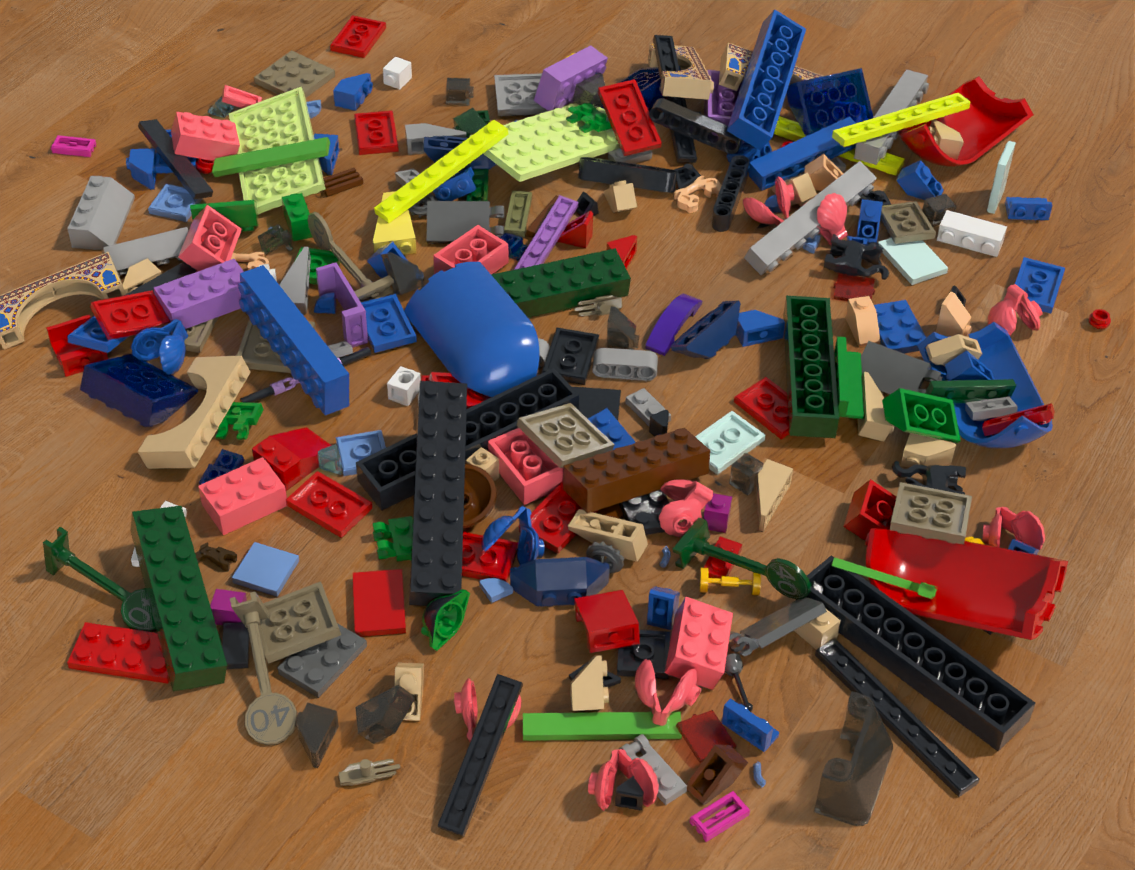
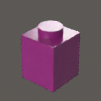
M713 493L712 499L705 505L703 518L707 520L709 530L726 533L730 518L732 496Z
M215 590L210 607L216 625L242 622L232 609L230 598L235 597L239 603L247 601L245 592Z

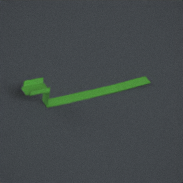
M835 557L832 562L834 567L918 592V595L930 599L935 597L937 591L935 589L936 586L923 582L921 584Z

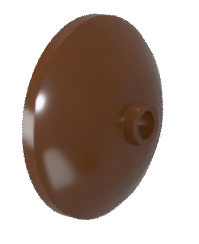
M465 464L464 503L467 504L464 505L463 529L483 521L494 508L497 498V490L492 477L484 469L471 464Z

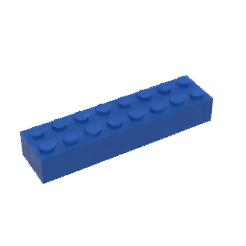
M775 9L762 23L727 128L728 132L758 150H761L773 137L806 32V28Z
M262 265L240 273L238 288L241 293V299L239 300L241 310L249 315L251 323L256 325L261 336L268 340L273 352L278 353L283 365L288 366L293 378L300 382L305 394H309L315 407L320 408L324 415L349 407L348 371L265 266Z

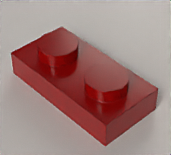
M720 536L715 546L740 555L743 544ZM709 556L704 568H708V578L721 579V576H729L734 567L733 564Z

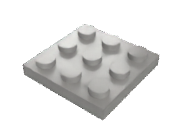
M542 73L494 75L498 116H528L548 112L534 101Z

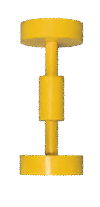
M700 568V593L708 592V583H720L721 586L739 587V584L751 585V594L760 595L761 574L752 572L751 580H740L739 577L721 576V579L708 578V568Z

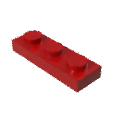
M1050 403L985 420L982 427L984 435L994 436L1000 433L1021 416H1024L1033 423H1037V425L1049 423L1051 419H1054L1055 411L1053 404Z

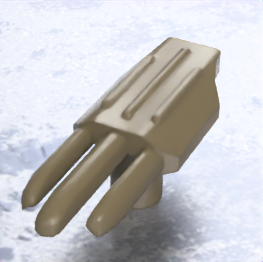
M612 295L596 297L593 300L578 303V305L591 303L593 305L576 307L574 310L594 309V311L579 313L580 316L613 314L619 308H622V298Z
M363 759L361 762L349 764L345 770L339 772L341 786L358 785L373 782L376 779L391 777L397 773L394 770L400 769V764L374 769V767L392 764L394 760L386 759L371 762L368 759Z

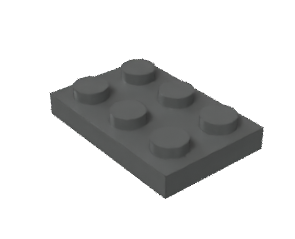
M338 624L341 632L340 636L289 655L278 667V674L319 698L367 647V640Z

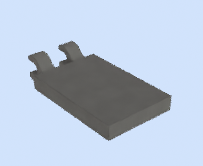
M427 201L426 241L427 243H452L477 225L499 238H504V226L490 227V218H504V206L490 207V201Z
M868 341L861 355L862 375L864 372H868L881 394L889 396L899 388L925 394L926 390L920 389L924 380L927 382L942 380L941 372L930 370V363Z
M807 597L797 599L741 630L740 633L731 631L729 640L734 638L736 645L730 647V649L734 652H739L742 656H748L754 649L758 647L763 648L826 613L824 604Z

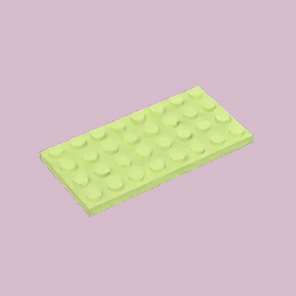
M302 87L229 113L230 121L236 125L240 143L237 154L314 140ZM319 158L239 173L243 199L256 201L258 215L282 206L283 196L302 193L303 197L325 190Z
M585 99L563 108H556L503 125L508 128V135L483 154L521 182L578 163L581 157L593 158L619 149L620 146L613 129L601 132L591 130L588 133H584L579 129L580 126L585 124L582 120L574 124L566 120V117L572 115L568 108L584 103L592 104L598 111L606 114L605 109L595 104L594 101Z

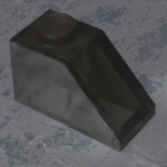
M599 72L576 84L572 101L579 105L589 103L594 108L601 107L603 104L598 94V88L605 86L603 74Z
M392 252L381 254L387 274L394 280V283L391 284L394 294L402 295L424 286V275L417 265Z
M611 306L607 325V348L629 350L638 348L640 335H636V325L616 307Z
M396 685L356 706L358 734L373 744L395 734L414 702V696L400 685Z
M307 702L303 712L300 711L298 713L295 726L298 728L299 739L312 766L319 768L339 727L338 715L336 710Z

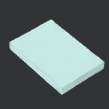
M1007 142L998 162L987 208L989 213L995 214L1004 193L1015 142Z
M889 238L878 242L879 246L883 248L882 253L911 285L946 274L948 271V267L923 240L895 244L893 239Z
M733 411L695 436L710 449L709 469L717 475L765 441L764 433Z

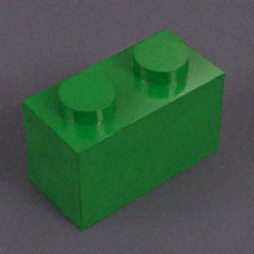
M303 194L283 196L284 217L293 241L313 238L308 226V215L310 213Z

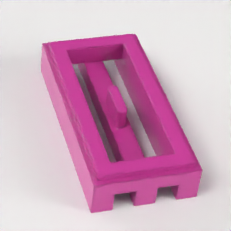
M57 135L51 146V151L57 154L91 157V152L94 151V147L97 144L95 139Z
M732 791L691 816L689 823L692 826H696V831L699 834L702 833L703 839L707 842L749 816L750 809ZM731 802H735V804H733L725 810L720 811L708 821L704 823L701 822L702 820L709 817L718 810L722 809Z

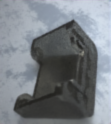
M852 691L848 700L845 722L840 738L849 741V753H852L853 756L851 761L833 758L826 763L821 776L814 812L853 826H864L871 819L891 758L893 743L874 702L869 697Z

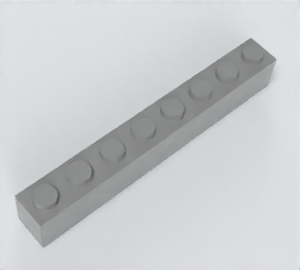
M906 69L873 118L921 103L923 94H926L929 88V83H927L928 75ZM900 130L857 143L854 159L877 165L881 158L884 159L887 149L891 148L893 139H897Z
M859 161L750 247L744 258L760 275H763L766 271L772 272L779 265L778 262L781 259L783 261L787 260L795 248L799 250L805 245L807 238L813 239L821 231V225L817 220V209L826 195L832 193L840 194L843 196L847 206H854L861 199L860 196L862 194L866 196L873 190V183L877 177Z

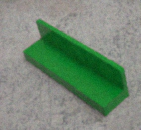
M837 336L834 357L839 417L863 419L861 353L847 351L846 337Z

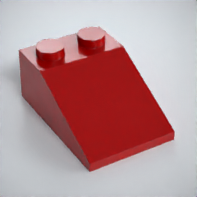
M304 427L270 435L254 446L252 453L254 461L262 457L266 460L287 491L338 454V450L309 428Z
M870 479L853 493L843 527L863 540H866L872 528L890 529L897 496Z

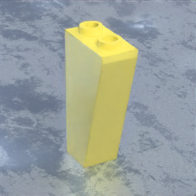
M396 191L383 193L382 201ZM406 210L390 223L378 216L373 238L374 253L383 246L394 242L403 255L416 254V239L409 210Z

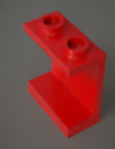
M90 315L46 328L50 344L65 377L109 364L106 352L68 343V335L91 318Z
M623 590L574 598L575 619L577 622L583 621L587 631V647L590 653L640 644L639 622Z

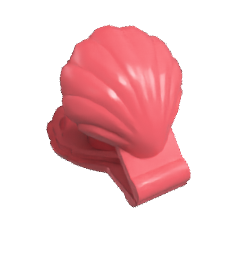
M778 176L775 179L778 206L786 220L790 217V201L794 200V190L792 184L786 185V182ZM752 197L743 199L744 209L753 220L762 224H776L777 226L784 221L774 215L762 202Z
M836 193L826 195L817 209V220L821 225V231L818 234H821L828 241L829 245H832L831 239L833 234L838 235L840 240L848 236L844 227L847 204L843 196Z
M1014 284L1007 288L1004 300L998 302L990 309L987 322L988 325L993 322L1006 329L1011 336L1016 329V312L1023 323L1033 331H1039V317L1043 313L1040 306L1034 300L1030 301L1028 294Z
M671 480L662 485L661 491L676 501L670 502L663 507L659 515L660 527L668 535L684 536L698 518H702L701 510L712 499L713 491L697 481L692 482L689 480Z
M998 507L990 525H984L982 541L990 546L1000 547L1001 527L1013 533L1015 539L1039 550L1042 549L1045 542L1044 526L1040 519L1030 511H1021L1015 514L1007 507Z
M645 659L636 671L635 689L637 695L645 705L651 708L653 714L652 721L656 725H665L673 711L681 709L686 704L692 706L700 695L701 688L697 686V672L695 669L688 670L676 686L667 706L661 712L656 693L655 673L651 661Z
M468 678L462 686L461 692H455L454 702L456 713H462L463 720L468 728L467 738L471 742L477 723L478 706L474 682ZM520 695L506 730L513 725L520 713L522 701Z
M623 749L613 750L610 761L605 762L598 773L592 772L590 775L588 793L595 795L596 802L603 811L611 804L618 769L628 779L634 776L644 792V806L649 807L656 801L659 784L652 766L644 759L635 758L632 760Z

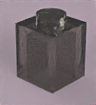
M447 78V105L470 106V98H474V86H470V78Z
M947 194L925 199L922 209L932 227L941 224L946 210L952 212L956 210V205Z

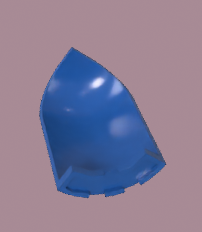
M481 262L455 264V268L445 272L443 270L437 272L428 279L429 282L421 290L417 289L404 310L406 316L452 376L459 382L467 384L468 388L493 397L537 375L540 353L536 330L528 317Z
M993 322L980 331L968 334L969 338L978 341L982 352L978 360L992 371L994 379L1014 380L1016 388L1011 399L1017 405V412L1044 405L1006 329ZM933 332L917 346L923 360L930 363V370L941 372V381H948L945 366L935 365L930 361L926 346L951 336H944ZM954 403L960 436L982 447L999 449L1021 446L1039 439L1050 432L1053 427L1052 420L1049 423L1037 425V423H1033L1024 416H1021L1000 433L994 436H985L982 429L984 421L972 420L965 411V403Z

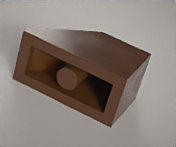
M714 745L686 784L687 790L703 805H706L735 782L748 762L730 745Z

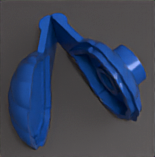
M174 319L162 328H146L134 337L131 345L132 354L137 359L145 361L160 357L163 371L167 375L178 372L184 362L185 339L188 337V333L182 322L178 319Z
M522 506L514 516H502L493 521L483 535L482 550L486 552L519 518L520 537L517 547L519 565L521 566L535 559H541L544 554V541L539 539L537 532L531 526V510Z

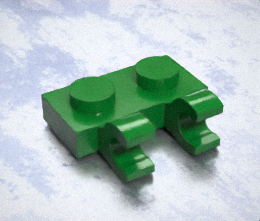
M584 103L568 108L572 115L566 117V120L572 124L582 120L585 124L580 126L579 129L584 133H588L591 130L601 132L612 129L607 115L598 111L592 104Z
M233 402L217 429L216 439H225L228 434V425L232 424L234 425L233 430L239 431L236 438L246 440L249 435V425H256L264 410L262 404Z
M412 516L388 519V525L384 522L373 523L374 541H377L378 559L383 560L396 556L397 562L411 560ZM389 538H391L392 543L389 542L388 540H384V539H389Z

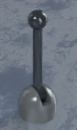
M729 654L726 657L725 672L730 676H734L744 703L743 705L751 712L753 705L748 702L739 677L743 668L742 659L739 654Z

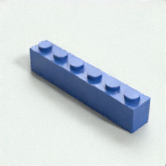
M851 117L845 118L769 154L749 162V177L763 191L774 186L775 179L778 176L785 181L804 172L805 165L823 154L829 159H833L856 148L857 143L843 147L832 138L833 130L856 123Z

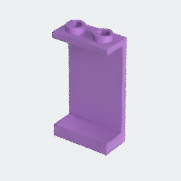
M335 262L316 268L319 297L326 293H335V299H338L344 311H341L344 341L352 345V348L368 343L366 310L338 264Z

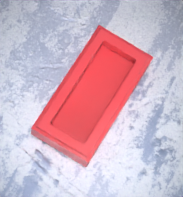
M225 85L223 88L222 102L245 108L262 101L260 96Z

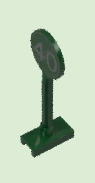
M698 518L672 549L673 553L679 554L675 565L682 569L698 553L709 555L764 575L777 591L792 599H804L811 590L809 578L804 571L788 560L772 559L766 566L710 545L708 542L710 535L707 520Z
M62 527L57 529V539L53 543L47 539L43 542L47 572L54 576L64 565L70 566L123 601L121 616L123 622L130 629L148 632L157 631L146 588L130 593L75 557V554L69 549L68 531Z

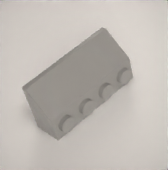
M91 176L67 228L72 248L102 250L103 247L115 245L135 199L134 194L111 177Z
M184 227L103 247L101 252L102 254L109 252L119 276L127 274L129 267L147 258L152 263H156L157 266L170 263L169 259L176 257L180 261L181 259L178 256L188 234V228Z

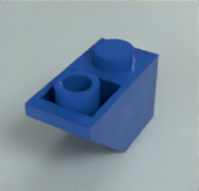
M365 73L341 79L333 90L335 106L356 111L360 104H363L366 96L372 92L373 83L371 82V75Z
M921 160L903 168L896 180L908 196L933 203L939 201L944 191L940 182L934 178L930 169Z
M862 199L856 237L867 238V242H877L883 202Z

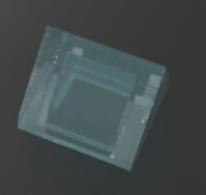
M221 96L211 106L208 113L225 118L235 106L222 102Z
M334 444L319 450V468L341 475V457L337 445Z

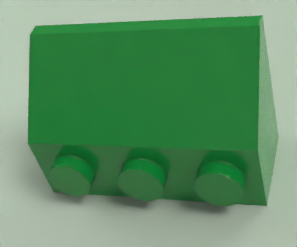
M255 200L190 205L192 220L208 205L242 228V232L255 231L254 227L259 226L257 203Z
M902 388L897 389L882 400L885 421L900 430L956 443L961 441L953 400Z

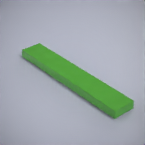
M328 137L215 158L212 173L214 177H220L325 157L329 153L330 140Z
M652 712L523 713V741L634 739L641 734L647 739H682L681 712H672L667 719V723L663 726L653 723Z

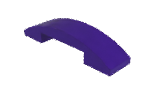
M686 294L677 296L657 321L647 340L645 349L665 356L675 341V335L688 317L695 315L703 301Z

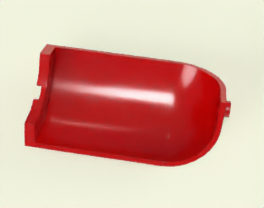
M980 76L966 81L947 95L961 94L970 101L969 109L934 119L960 133L964 143L958 159L949 157L939 148L928 129L932 120L901 129L898 135L913 153L930 163L949 167L962 166L974 162L1034 114L1025 98L1015 100L997 98L995 96L996 93L990 90Z
M872 528L866 537L867 568L921 584L923 582L936 586L935 597L930 599L918 595V592L868 577L873 586L912 614L1028 640L1037 638L1043 632L1042 623L1050 621L1056 608L1052 602L1055 593H1061L1068 565L1066 560L964 541V545L952 544L947 541L933 538L927 539L908 533L901 534L887 528Z

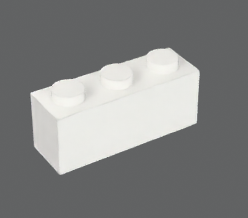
M946 210L939 227L937 241L997 257L1004 241L1007 226Z

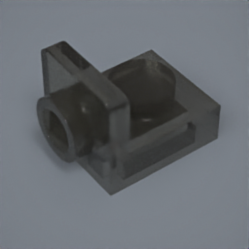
M279 224L258 236L261 250L265 254L276 250L282 245H285L289 251L293 249L291 243L293 241L292 235L287 229L284 231Z
M744 453L731 465L729 484L748 496L754 491L755 475L763 469L764 463L750 454Z

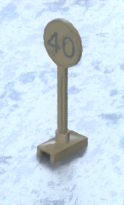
M317 212L308 215V226L318 247L321 250L332 251L335 257L360 284V289L354 291L360 302L394 294V291L390 288L394 280L390 275L375 282L367 279L345 252L335 244L331 231L323 217Z
M254 591L250 593L251 600L239 603L235 597L230 598L232 609L245 627L248 628L261 694L260 697L256 698L249 705L245 714V726L248 734L256 742L264 745H276L287 740L294 732L298 723V712L294 703L285 695L272 693L259 629L260 621L268 619L269 616L267 608Z

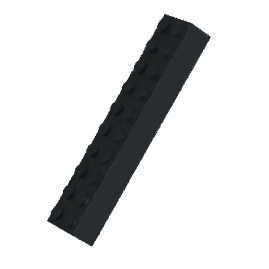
M552 368L466 409L465 464L466 460L481 447L488 451L489 440L519 428L516 425L521 417L571 403L579 410V394ZM417 433L356 462L358 482L381 511L414 495Z
M420 381L409 605L427 606L435 598L452 595L462 588L467 384Z
M832 555L807 575L811 584V590L806 597L822 602L824 607L840 620L838 633L995 750H1001L1030 721L1036 702L860 575L832 566L834 559Z

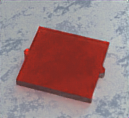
M838 273L837 282L834 283L833 287L835 289L833 299L848 301V299L869 296L872 300V295L875 294L873 289L875 279Z
M713 710L700 715L693 714L691 718L676 724L677 729L699 763L703 762L714 745H730L733 749L737 747Z

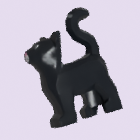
M833 234L830 254H826L824 268L842 273L848 277H869L875 273H881L882 280H886L889 277V270L880 261L883 248L879 246V243L870 242L862 244L853 240H840L838 235ZM862 259L872 263L873 266L868 269L861 266Z
M895 461L892 464L894 474L900 478H906L907 484L965 495L963 488L957 485L958 477L965 478L966 467L915 464L908 469H902L899 461ZM916 473L920 474L923 478V484L910 477Z

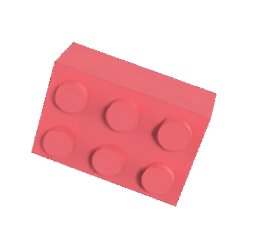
M176 112L171 129L175 154L215 161V158L236 155L238 153L240 143L234 122L213 119L209 116H197L189 112Z
M206 205L193 219L178 258L197 271L229 261L242 229Z
M477 225L433 255L434 274L441 270L445 272L455 268V264L481 262L492 275L509 263L508 243Z
M520 428L488 441V452L499 458L500 476L524 505L550 494L561 482L563 483V468H559Z
M263 457L198 486L202 506L223 535L287 506L285 486Z
M685 597L675 613L665 674L681 679L688 670L695 669L697 672V685L713 690L725 671L733 613Z

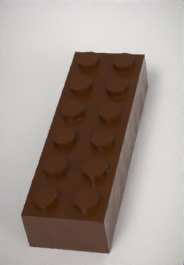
M686 428L676 429L663 435H657L647 440L638 441L628 446L619 447L612 451L596 454L593 457L564 465L563 490L586 513H590L660 490L662 485L671 480H691L709 474L710 449Z

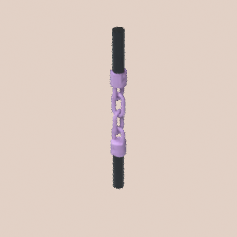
M369 347L337 359L345 366L370 356L371 350ZM285 378L270 384L267 388L240 398V402L254 403L271 395L276 396L294 388L300 382L294 378ZM290 381L289 384L291 386L285 388L283 383Z

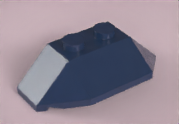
M444 135L424 137L423 151L435 163L468 138ZM482 154L460 171L469 167L472 169H491L497 164Z
M723 301L716 309L702 317L671 345L672 351L693 358L710 359L714 357L716 352L721 347L726 346L730 342L729 340L736 335L740 301Z
M588 557L535 559L522 564L518 568L513 567L510 569V585L513 587V591L535 606L575 605L574 598L596 595L609 583V564L601 563Z

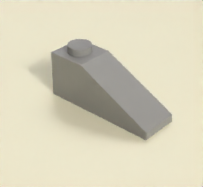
M426 123L405 125L408 155L426 154L423 151L424 137L444 135L467 138L466 132Z
M309 247L302 249L280 283L281 288L302 314H307L311 263Z

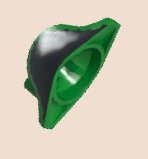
M462 589L449 596L437 597L425 608L422 616L423 627L421 633L429 637L430 647L438 651L447 643L462 625L470 593L467 590Z

